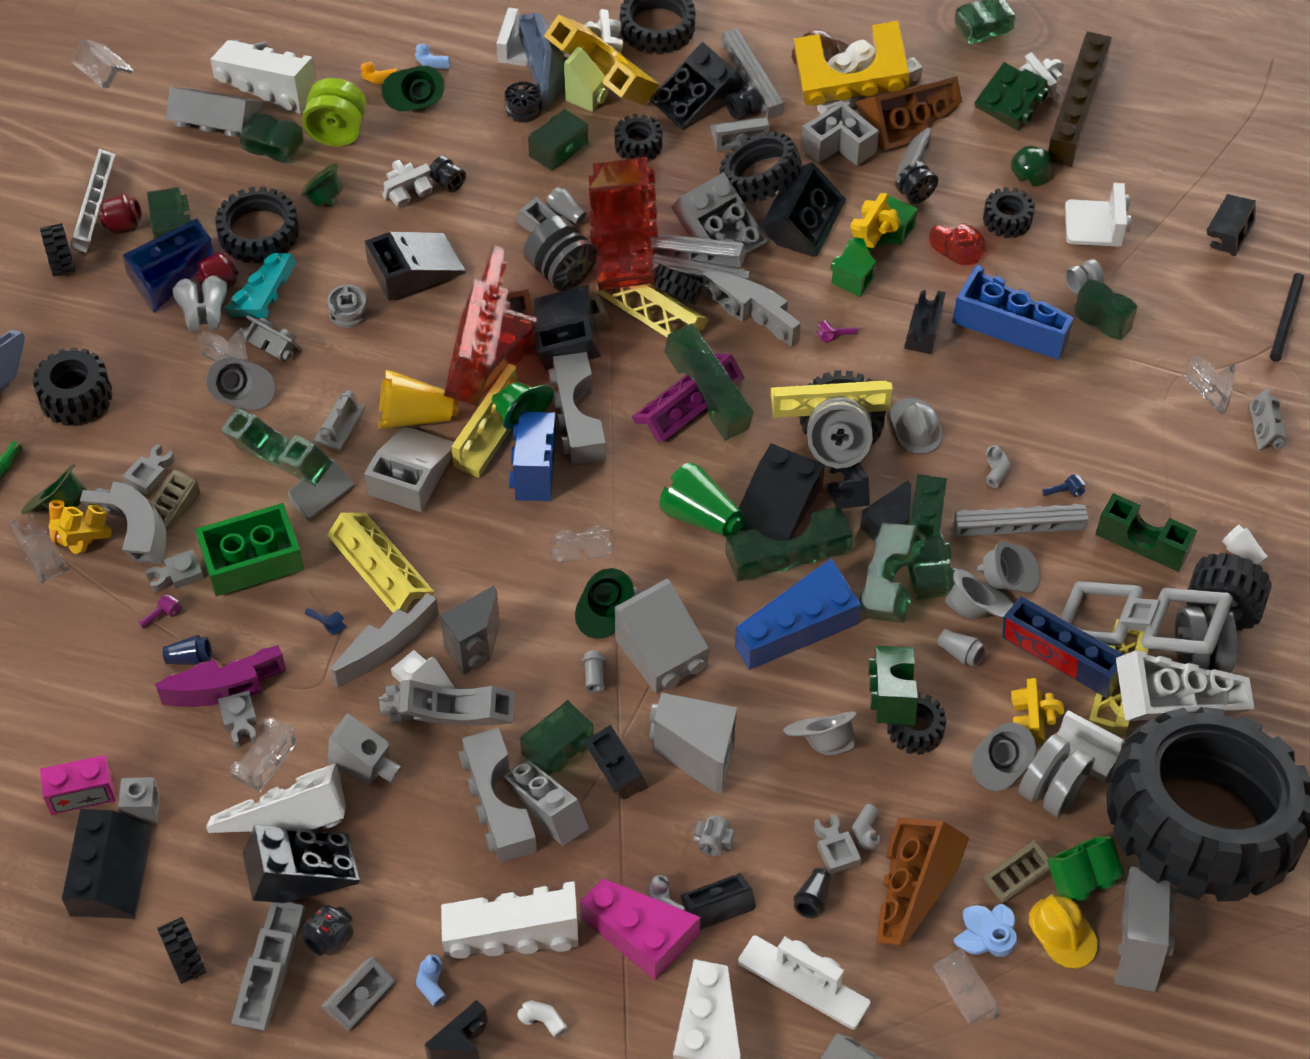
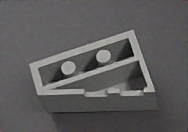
M1130 867L1124 889L1121 927H1123L1122 944L1118 946V956H1121L1115 975V985L1155 992L1165 956L1171 957L1173 953L1174 936H1170L1169 932H1172L1174 927L1175 912L1170 911V908H1173L1176 888L1170 887V882L1164 879L1158 884L1143 873L1139 867Z

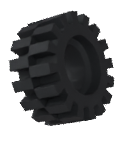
M633 114V118H630L628 115L624 117V121H618V125L615 126L616 153H619V157L623 159L626 156V161L631 162L632 159H635V163L640 164V159H643L644 163L649 162V157L654 160L656 154L659 155L661 153L663 130L660 127L659 121L655 122L654 117L651 116L647 119V115L642 114V117L639 118L638 114ZM636 136H641V137H645V138H647V139L641 140V141H636V140H632V139H630V138L636 137Z
M1004 187L1003 192L998 188L995 190V193L991 192L985 202L983 219L984 225L988 226L990 232L996 230V236H1000L1003 233L1005 234L1004 238H1009L1010 234L1013 235V238H1016L1019 233L1024 235L1026 230L1029 231L1035 205L1030 195L1026 197L1025 191L1022 190L1021 193H1017L1018 188L1013 187V191H1009V187ZM1011 210L1016 212L1017 215H1006L1000 211Z
M59 223L40 228L53 277L76 272L63 224Z
M658 264L649 283L693 305H696L704 288V284L661 264Z
M917 692L916 716L924 718L929 724L928 728L923 731H915L908 728L905 724H887V733L891 734L890 740L892 743L897 741L898 749L902 750L906 746V753L912 754V749H917V755L923 754L924 748H926L927 752H931L934 745L938 747L941 739H943L946 717L944 708L939 709L940 702L938 700L931 703L932 696L927 694L926 698L922 699L921 693Z
M183 917L157 928L181 984L207 973Z

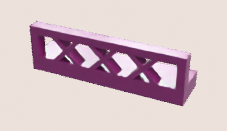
M712 354L631 417L635 424H647L655 440L663 442L745 377L732 354Z

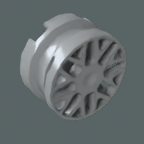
M341 285L329 293L327 298L329 317L335 325L342 328H352L364 322L368 314L367 298L362 289L354 285Z

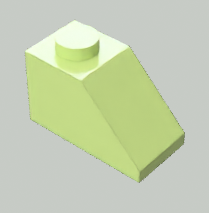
M577 47L564 62L566 101L593 112L599 104L605 101L608 94L606 85L602 83L605 75L583 48Z

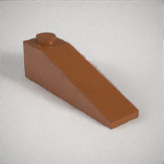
M957 76L856 101L859 115L879 131L877 144L882 150L908 144L913 140V137L929 128L930 124L938 118H942L963 102Z
M898 818L887 848L886 858L890 859L891 863L889 874L884 875L883 885L888 890L887 899L881 905L877 942L884 945L905 947L958 870L969 840L968 836L945 821Z

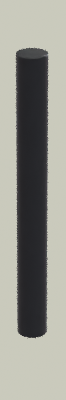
M1295 273L1292 278L1270 353V359L1275 362L1280 361L1305 278L1302 273Z

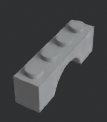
M587 352L553 356V368L548 369L550 385H556L557 391H553L554 406L561 410V414H557L559 431H565L566 435L562 437L563 453L569 454L571 465L605 461L606 442L601 420L588 417L576 408L577 402L592 392V376Z
M496 728L462 738L463 751L458 752L463 770L469 769L472 777L467 779L472 798L478 796L480 805L476 806L480 824H487L489 833L485 834L489 852H496L499 863L536 853V837L527 810L507 806L493 792L499 778L509 771L508 753L500 729Z

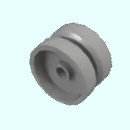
M845 396L830 397L820 402L811 412L807 424L808 446L812 454L822 464L833 468H848L861 462L868 454L873 441L871 418L866 408L855 399ZM838 429H844L843 434H836Z
M1053 734L1044 743L1022 779L1018 793L1032 803L1039 801L1045 795L1043 809L1056 818H1060L1082 790L1093 768L1095 757L1082 749L1073 752L1069 756V741L1057 734Z

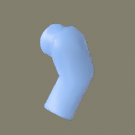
M427 44L416 46L415 58L423 66L427 65L435 69H449V56H433L429 53V46Z
M431 954L419 966L416 985L431 1005L438 1007L446 1000L447 996L437 984L441 973L442 960L437 955Z

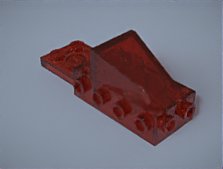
M647 157L593 164V175H589V200L591 210H593L589 214L591 227L594 228L590 230L591 243L597 247V283L599 290L655 283L654 238H658L657 222L653 220L658 219L656 203H653V201H657L655 185L652 184L656 183L654 167H649Z
M496 246L492 249L481 280L475 279L462 312L443 395L477 406L480 397L495 384L508 364L516 366L521 362L537 323V318L509 310L510 302L506 301L508 289L502 287L503 280L499 279V277H503L507 262L502 261L505 249Z

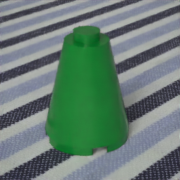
M686 463L672 474L670 479L673 480V483L669 489L664 487L660 495L659 507L663 513L670 518L724 537L735 535L741 530L743 526L742 511L701 466L694 463Z

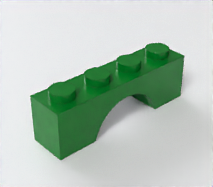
M889 196L887 200L888 205L891 209L898 212L897 216L900 219V226L895 232L882 234L875 247L888 243L902 244L915 228L918 209ZM851 238L847 242L842 255H837L830 267V270L833 271L831 283L859 297L862 296L873 282L876 268V260L869 253L873 248L866 247L864 238Z

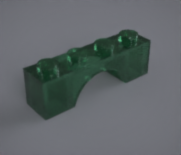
M693 323L668 334L664 353L679 374L685 373L695 381L706 401L709 418L722 438L726 441L748 430L754 411Z
M237 407L221 428V431L238 449L315 487L333 464L316 444L297 435L293 439H289L272 429L256 415Z
M832 507L812 513L809 528L804 534L792 540H772L761 535L756 529L726 536L725 554L737 582L746 579L754 580L764 574L775 571L783 572L790 567L812 564L819 559L830 556H841L851 551L853 533L842 509Z

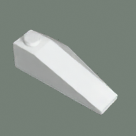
M336 763L295 778L297 783L286 790L279 789L278 786L268 790V793L263 795L257 803H254L253 800H246L211 816L206 826L208 833L252 831L254 825L307 830L321 826L323 829H328L338 825L341 819L344 818L346 803Z

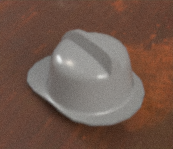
M225 357L212 364L207 372L206 384L208 391L215 399L242 409L257 410L270 403L274 396V379L265 368L238 358Z
M906 398L892 406L890 419L900 445L907 451L915 454H927L934 451L940 445L942 429L939 417L930 404L917 398Z
M999 542L995 549L989 551L984 556L983 564L977 567V572L983 573L988 584L995 589H1010L1022 593H1030L1037 588L1040 582L1039 566L1034 555L1027 548L1020 545Z
M961 569L955 570L953 573L955 585L945 599L947 605L960 615L971 620L984 618L988 614L1003 618L1014 605L1002 592Z
M851 711L835 716L800 720L786 726L783 732L789 736H805L812 748L817 752L825 755H836L854 748L855 740L851 720L856 717L857 713Z
M1014 722L1004 723L995 728L977 746L972 755L971 767L975 779L982 787L991 791L1005 790L1030 766L1036 752L1035 739L1031 732L1021 724Z

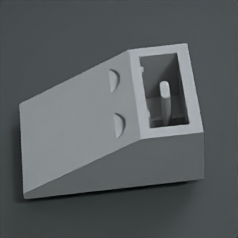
M724 172L680 196L671 207L684 229L693 238L744 243L745 255L768 242Z
M404 426L376 452L365 471L367 494L422 513L452 458L451 446L454 442Z

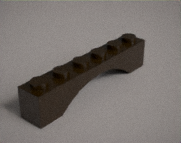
M1086 32L1050 139L1048 153L1051 155L1053 163L1073 167L1090 106L1108 59L1112 41L1110 36Z

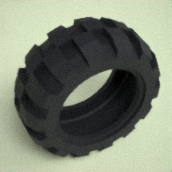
M1185 707L1167 711L1155 718V721L1151 719L1141 725L1127 738L1124 748L1120 750L1109 777L1110 784L1106 791L1109 820L1114 825L1113 830L1116 840L1126 856L1135 855L1140 860L1139 869L1158 884L1164 879L1178 886L1176 893L1198 900L1204 894L1215 895L1217 902L1239 901L1248 897L1250 892L1257 896L1283 882L1286 874L1295 869L1310 839V777L1305 765H1296L1294 763V750L1279 736L1271 738L1261 731L1263 725L1242 715L1238 720L1225 716L1224 709L1201 707L1195 713H1188ZM1175 778H1197L1220 785L1235 794L1247 805L1253 813L1258 826L1247 829H1225L1204 823L1182 810L1168 795L1162 782Z

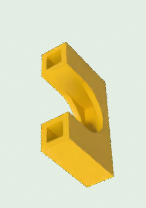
M558 14L544 35L545 38L560 50L568 54H572L577 47L583 48L605 75L602 83L623 99L645 106L660 85L579 22Z
M898 20L872 25L876 57L868 68L852 74L838 72L827 64L823 54L820 34L794 38L795 56L805 106L821 105L825 102L836 100L845 101L854 97L873 96L877 93L895 92L909 88V70Z

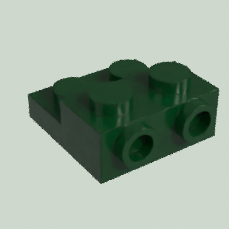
M1003 62L974 104L977 109L1019 131L1024 124H1028L1031 121L1038 104H1042L1047 99L1049 94L1048 81L1026 68L1022 72Z

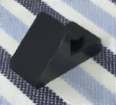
M475 1000L424 1044L427 1058L479 1059L478 1050L468 1039L477 1038L486 1028L488 1023L486 1008L478 1000Z

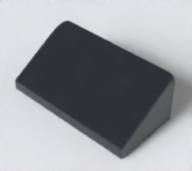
M741 873L680 895L683 906L686 907V912L700 917V930L756 909L753 890Z

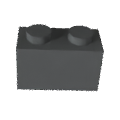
M494 586L440 615L444 649L463 675L471 670L482 668L491 659L500 626L497 589Z

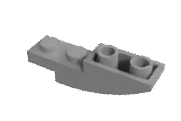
M714 271L703 273V293L708 299L714 300L721 305L728 314L737 317L742 322L751 316L757 324L766 327L777 339L783 340L791 347L799 341L801 322L787 313L788 301L762 285L735 275Z

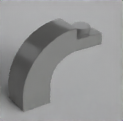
M113 481L111 491L97 488L95 491H82L80 502L86 508L89 505H100L107 511V515H118L127 518L128 528L122 550L134 562L162 564L167 540L165 524L156 508L138 490L127 484Z
M410 679L401 681L399 713L412 715L414 720L446 725L489 726L513 723L515 692L495 686L454 689L438 687Z

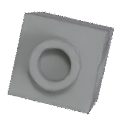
M154 777L121 778L118 805L120 813L146 825H158L161 795Z

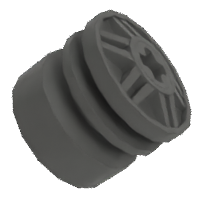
M554 216L539 224L529 235L523 250L525 260L538 272L542 273V276L558 291L569 290L582 283L594 269L599 255L597 247L583 234L579 233V230L563 216Z

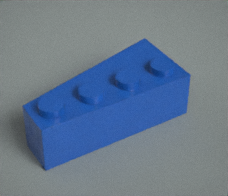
M976 264L956 299L952 323L1059 360L1068 342L1073 317L1044 301L1037 303L1030 298L1028 292L1021 288L1016 291L1005 285L1006 280L997 275L993 278L984 273V268Z
M831 558L736 626L735 648L747 668L751 670L858 625L861 604Z

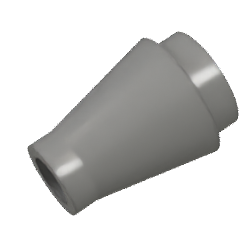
M555 188L546 200V205L557 215L565 217L576 225H579L587 215V212L581 208L567 189Z
M947 629L941 633L938 639V646L944 648L966 667L970 665L977 667L986 652V645L981 643V639L954 633Z

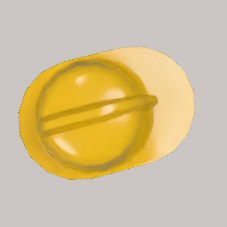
M1050 895L1038 901L1032 907L1029 913V925L1047 954L1057 964L1065 968L1077 969L1088 965L1094 959L1097 952V938L1079 906L1072 899L1064 896L1054 897Z

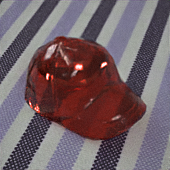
M959 224L955 228L936 225L929 233L931 247L957 264L964 266L976 264L984 252H986V242L983 235L972 225Z

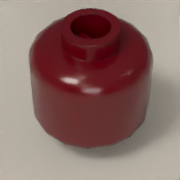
M120 194L104 200L102 211H99L101 224L104 227H108L114 233L136 228L139 224V219L142 218V210L138 200L131 198L128 194Z
M217 252L198 263L200 273L195 276L201 287L202 282L206 278L217 276L226 281L227 288L236 284V276L239 275V272L229 254L224 256L222 253Z

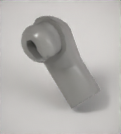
M663 875L653 877L652 882L648 886L649 897L686 911V907L671 900L668 878Z

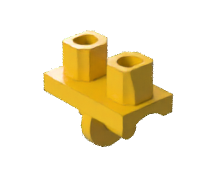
M880 193L876 201L866 200L861 210L864 219H854L850 224L853 237L864 238L866 247L874 248L882 234L895 232L900 226V219L897 216L898 212L891 209L888 205L887 200L889 196L887 193Z
M89 505L85 517H83V512L78 508L63 507L60 519L50 520L48 527L50 530H56L60 533L63 545L68 546L74 554L84 553L88 544L92 543V540L110 538L112 534V529L105 524L107 511L100 505Z
M1031 678L1027 679V687L1011 691L1012 704L1015 711L1029 710V715L1013 717V722L1027 728L1034 737L1036 744L1045 743L1044 718H1046L1047 724H1055L1056 717L1064 713V704L1054 699L1053 693H1046L1045 700H1043V693L1038 689L1037 679Z

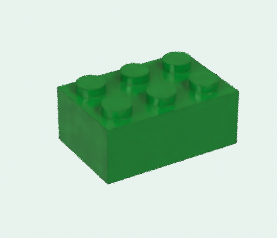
M284 503L195 529L216 597L304 570L300 548Z

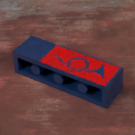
M1023 596L1004 615L1002 638L1107 699L1119 686L1116 658L1124 655L1121 652Z

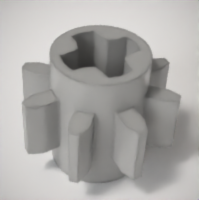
M401 684L386 686L387 693L379 697L380 713L389 716L390 723L412 720L411 715L399 713Z
M710 815L707 817L706 822L698 820L693 841L698 843V849L702 853L709 856H720L722 849L730 851L735 831L729 829L730 823L725 818Z

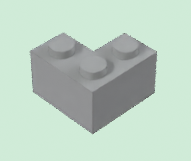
M841 101L802 126L801 149L817 163H821L839 151L857 166L876 154L879 131Z

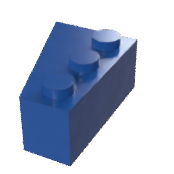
M520 412L519 423H514L513 440L516 441V445L512 447L511 451L513 471H510L509 488L515 489V500L551 501L556 439L555 413Z

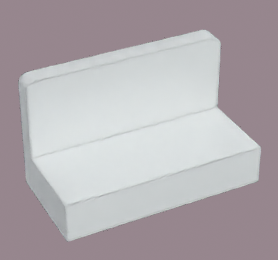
M508 8L496 43L497 60L500 63L528 66L518 34V9Z
M1071 711L1066 712L1061 728L1057 732V735L1069 741V756L1073 752L1082 749L1095 757V762L1089 775L1105 782L1115 765L1120 750L1123 748L1124 740Z

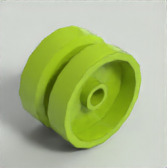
M326 78L318 80L311 86L307 97V104L302 116L303 128L310 137L322 144L339 147L349 145L357 139L360 133L362 119L367 106L366 97L358 87L343 79Z

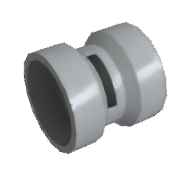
M1095 259L1085 261L1080 267L1072 266L1065 272L1067 285L1074 294H1080L1085 292L1088 287L1095 288L1104 283L1103 270Z

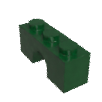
M1113 493L1101 513L1095 535L1179 572L1191 551L1197 530L1172 518H1169L1163 527L1152 526L1141 518L1139 513L1140 504Z
M876 646L875 658L869 657L870 710H876V723L915 725L918 694L917 683L913 680L915 666L913 647Z

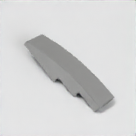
M426 593L408 614L397 609L379 630L369 624L331 666L330 671L333 685L340 687L370 672L416 639L439 616L437 599Z
M271 902L265 926L260 928L253 957L248 959L231 1021L232 1025L266 1031L297 943L306 911L304 905L291 902Z

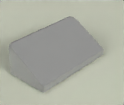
M926 128L909 143L894 179L900 181L901 177L899 174L908 165L911 167L915 166L916 161H924L930 147L932 133L930 128Z
M330 459L288 491L289 502L310 521L354 488V484L334 459Z
M374 957L366 958L320 1007L335 1021L350 1031L396 980Z

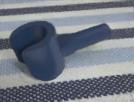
M1072 474L1064 483L1042 489L1043 496L1069 490L1073 497H1078L1085 493L1084 486L1086 484L1079 475Z
M310 608L305 610V615L322 623L331 635L337 634L346 627L342 622L344 618L338 611L327 617Z

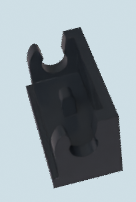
M1230 194L1226 195L1207 228V235L1219 238L1222 243L1211 241L1210 247L1228 252L1232 256L1237 255L1256 221V200Z
M926 290L920 292L918 303H915L904 349L932 354L946 292L938 291L933 301L926 299Z
M860 463L848 468L831 467L829 469V472L832 474L841 472L844 475L840 482L833 481L827 483V492L837 509L870 506L869 477Z
M611 725L583 741L614 792H618L622 799L629 798L627 792L633 787H636L640 792L648 788L642 773Z

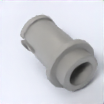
M600 651L586 652L581 660L582 666L585 667V690L589 693L602 692L605 688L603 666L606 665V658L603 657V653Z

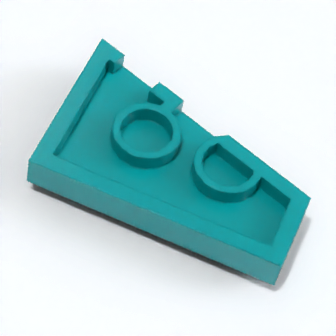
M278 253L269 255L264 260L263 266L248 278L247 284L232 296L231 302L224 308L228 315L246 318L247 315L252 318H267L270 313L267 308L269 303L276 302L279 296L276 292L277 288L286 283L297 263L293 255Z

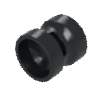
M753 86L742 89L741 93L734 92L726 96L727 109L735 120L745 117L748 112L755 113L761 110V99Z
M445 155L436 158L429 167L430 178L435 182H441V186L447 192L457 191L465 182L466 172L461 167L454 166V162Z

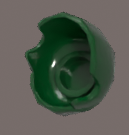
M1026 146L1021 148L1012 157L1011 170L1020 182L1022 179H1026L1032 186H1039L1047 183L1053 177V162L1051 155L1045 149L1036 146Z

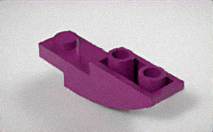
M275 645L271 648H263L254 655L244 659L231 661L222 668H218L215 659L206 663L196 664L193 668L182 673L165 677L162 681L155 683L163 705L181 707L211 706L219 704V698L249 691L250 696L261 693L259 682L286 671L283 654L279 646Z

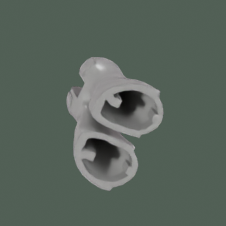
M217 276L206 278L202 282L204 303H200L197 283L189 279H183L175 287H172L174 298L183 310L185 322L190 332L201 333L200 325L208 324L209 332L220 328L221 306L227 294L226 281Z

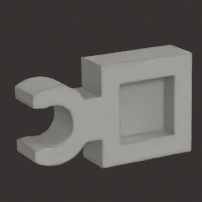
M155 445L150 451L151 456L149 459L140 456L122 476L124 483L148 496L166 476L164 468L173 464L175 460L173 452L170 450L165 456L160 457L163 453L161 445Z
M193 549L164 559L166 567H151L145 571L148 581L159 578L157 581L150 583L153 593L164 590L167 584L173 583L175 589L204 579Z
M249 691L219 698L218 702L226 731L232 730L231 738L234 746L240 748L239 738L243 735H249L252 744L256 743L257 736L252 724L257 723Z
M835 814L830 815V824L832 825L830 828L822 827L819 819H816L814 822L815 834L823 839L818 841L817 848L830 875L858 866L861 863V857L849 831L839 834V819Z

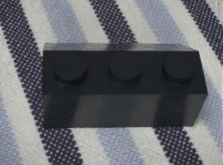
M812 161L802 166L798 178L793 179L794 183L791 186L785 185L786 190L778 192L760 227L777 246L815 257L818 256L846 198Z
M80 809L62 894V901L69 916L136 919L152 827L114 810Z

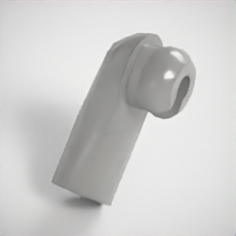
M992 445L986 450L987 461L992 471L985 481L990 487L997 488L1010 471L1011 466L1001 447Z
M871 804L864 806L852 827L859 846L865 850H873L881 841L880 834L876 835V831L872 828L874 821L879 815V810Z

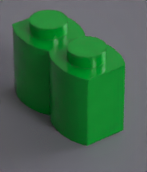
M1097 836L1088 839L1073 848L1057 853L1047 859L1058 895L1070 898L1074 902L1090 897V891L1095 888L1106 889L1116 885V879L1124 875L1112 836Z

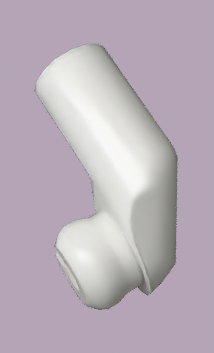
M530 1000L523 1003V1008L518 1010V1018L523 1024L530 1025L534 1020L541 1021L555 1039L564 1035L568 1030L567 1025L551 1005Z

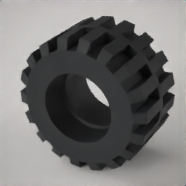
M70 348L69 351H65V349L58 350L59 353L55 355L51 353L47 356L48 359L46 361L42 360L38 364L39 368L35 369V378H33V386L44 415L47 418L51 417V420L55 423L61 421L62 425L69 426L70 423L78 426L84 421H87V423L92 422L95 416L100 417L103 414L102 409H108L110 405L109 400H112L113 395L102 359L99 360L97 354H90L87 349L78 351L77 348ZM81 384L75 388L66 389L67 387H70L72 385Z
M1220 553L1219 555L1209 554L1208 557H1202L1199 563L1196 564L1187 590L1229 593L1233 598L1230 609L1233 613L1236 631H1241L1244 628L1250 629L1254 625H1258L1263 617L1272 586L1268 573L1262 571L1263 568L1260 565L1254 564L1252 560L1242 558L1240 555H1228L1227 553ZM1186 602L1187 606H1199L1203 610V612L1206 606L1209 605L1204 603Z

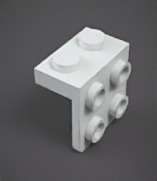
M1113 183L1109 202L1088 200L1066 201V241L1069 244L1122 247L1125 232H1130L1131 216L1126 215V211L1128 212L1130 196L1125 195V183Z

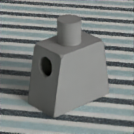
M348 713L329 737L327 763L330 765L336 763L339 770L367 785H371L378 775L393 783L402 766L388 758L389 742Z

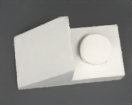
M415 650L391 668L392 676L400 683L403 680L410 679L438 687L455 689L433 656L426 661Z

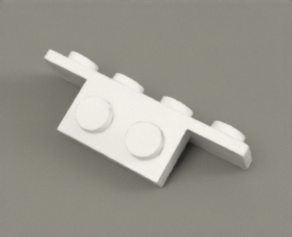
M753 936L738 958V964L852 1030L857 1028L870 1006L869 999L842 985L844 970L840 968L836 961L828 957L822 958L816 955L801 941H792L784 937L777 948L760 937Z

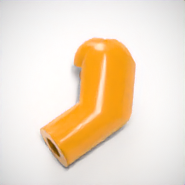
M365 62L360 66L362 78L376 85L383 84L384 80L391 73L397 71L396 68L384 71L375 70L372 62Z
M52 500L49 503L50 520L60 519L63 507H65L62 500ZM50 530L51 541L56 545H63L60 533L56 530Z

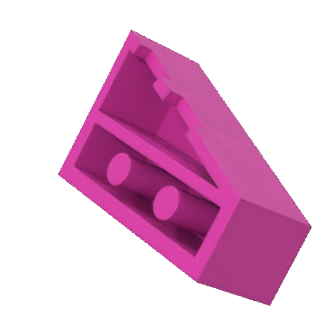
M603 878L580 900L581 919L654 980L700 935L699 916Z

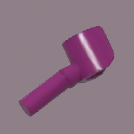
M827 320L821 321L818 324L821 330L816 331L824 343L831 342L836 336L858 333L857 327L833 328Z
M163 595L158 601V607L138 623L144 628L164 612L174 617L181 611L182 606L173 596Z

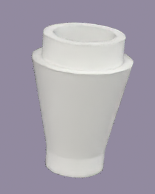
M1240 525L1236 526L1222 541L1227 546L1226 550L1232 554L1240 555L1242 558H1248L1254 564L1261 565L1268 558V555L1264 553L1248 528L1244 529Z

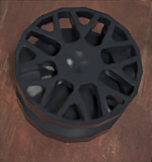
M519 81L511 84L505 90V112L508 117L511 116L513 118V121L527 123L539 117L542 112L541 91L538 86L527 81Z
M916 161L915 166L911 167L908 165L899 174L901 179L896 181L895 187L901 194L906 195L909 203L919 204L932 195L938 186L939 179L935 173L930 172L929 167L924 162Z

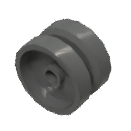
M1209 604L1204 612L1197 605L1180 607L1175 619V639L1204 641L1217 605ZM1229 608L1213 653L1177 652L1179 663H1191L1199 665V668L1207 669L1209 667L1210 670L1215 669L1224 672L1234 670L1237 662L1238 638L1231 609Z

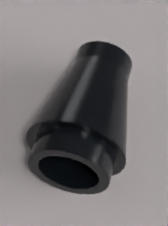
M822 868L813 869L810 877L794 895V909L801 916L813 919L824 912L828 886L831 880V875L828 871Z

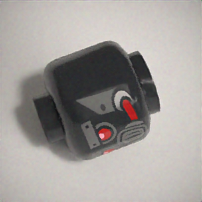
M329 905L320 907L304 924V943L316 955H335L353 936V928L350 923L352 921L351 915L340 906L337 908Z

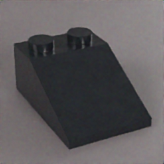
M771 443L760 460L740 503L739 509L743 513V526L739 532L785 551L823 486L825 465Z

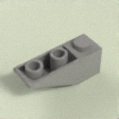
M530 760L516 766L513 771L503 776L505 782L546 833L562 846L589 829L578 799Z

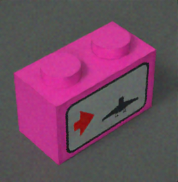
M105 755L40 769L43 798L51 815L116 801L113 776Z

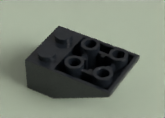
M701 42L658 88L649 101L678 127L685 130L725 106L726 96L734 92L739 93L746 83L732 66L704 42Z
M388 232L364 241L367 263L388 301L466 273L444 233Z
M589 285L535 298L533 330L536 350L546 371L553 368V356L587 352L588 360L601 357Z
M254 825L243 851L252 901L288 903L356 885L360 881L347 833Z

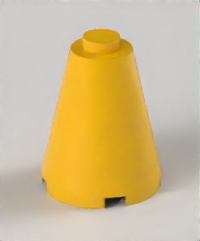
M384 371L386 379L382 380L379 411L382 412V419H378L379 428L386 429L450 422L452 416H457L459 399H454L453 392L394 371Z

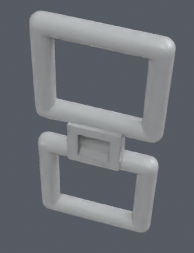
M1078 581L1074 584L1061 619L1072 624L1084 594L1128 597L1114 633L1082 631L1107 645L1113 646L1122 645L1129 630L1145 631L1141 645L1146 649L1211 654L1215 649L1233 598L1231 594L1224 592L1164 588L1161 590L1157 600L1141 599L1143 589L1140 586ZM1170 601L1217 605L1204 641L1157 637Z

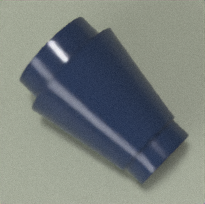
M195 635L163 647V659L166 664L196 665L210 661L212 657L211 644L207 636Z

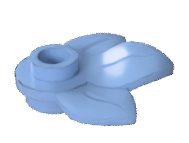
M999 904L992 911L979 905L966 907L963 910V920L967 930L954 938V943L957 947L974 955L989 951L997 957L1007 956L1014 950L1017 944V935L1013 929L1016 920L1010 908Z

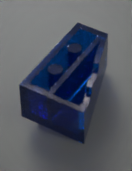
M195 219L123 254L126 274L153 313L173 296L172 287H175L180 280H190L199 271L198 263L213 255L212 240L199 220Z

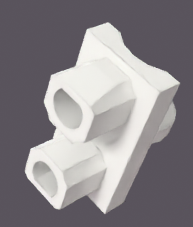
M601 9L599 12V22L595 24L589 21L585 26L620 53L623 47L622 39L618 38L621 30V21L609 19L608 10Z
M1032 52L1025 56L1027 63L1019 70L1023 72L1026 68L1046 79L1049 89L1048 97L1050 96L1054 101L1060 98L1061 95L1056 90V87L1058 85L1057 81L1063 78L1061 74L1064 69L1063 63L1058 59L1052 61L1045 59L1041 64Z
M400 160L394 161L392 163L393 171L386 174L389 180L383 183L384 191L382 195L385 201L391 199L395 206L400 208L410 202L411 197L407 191L412 188L415 189L419 197L431 194L433 186L429 178L430 168L426 163L414 169L411 163L403 165Z

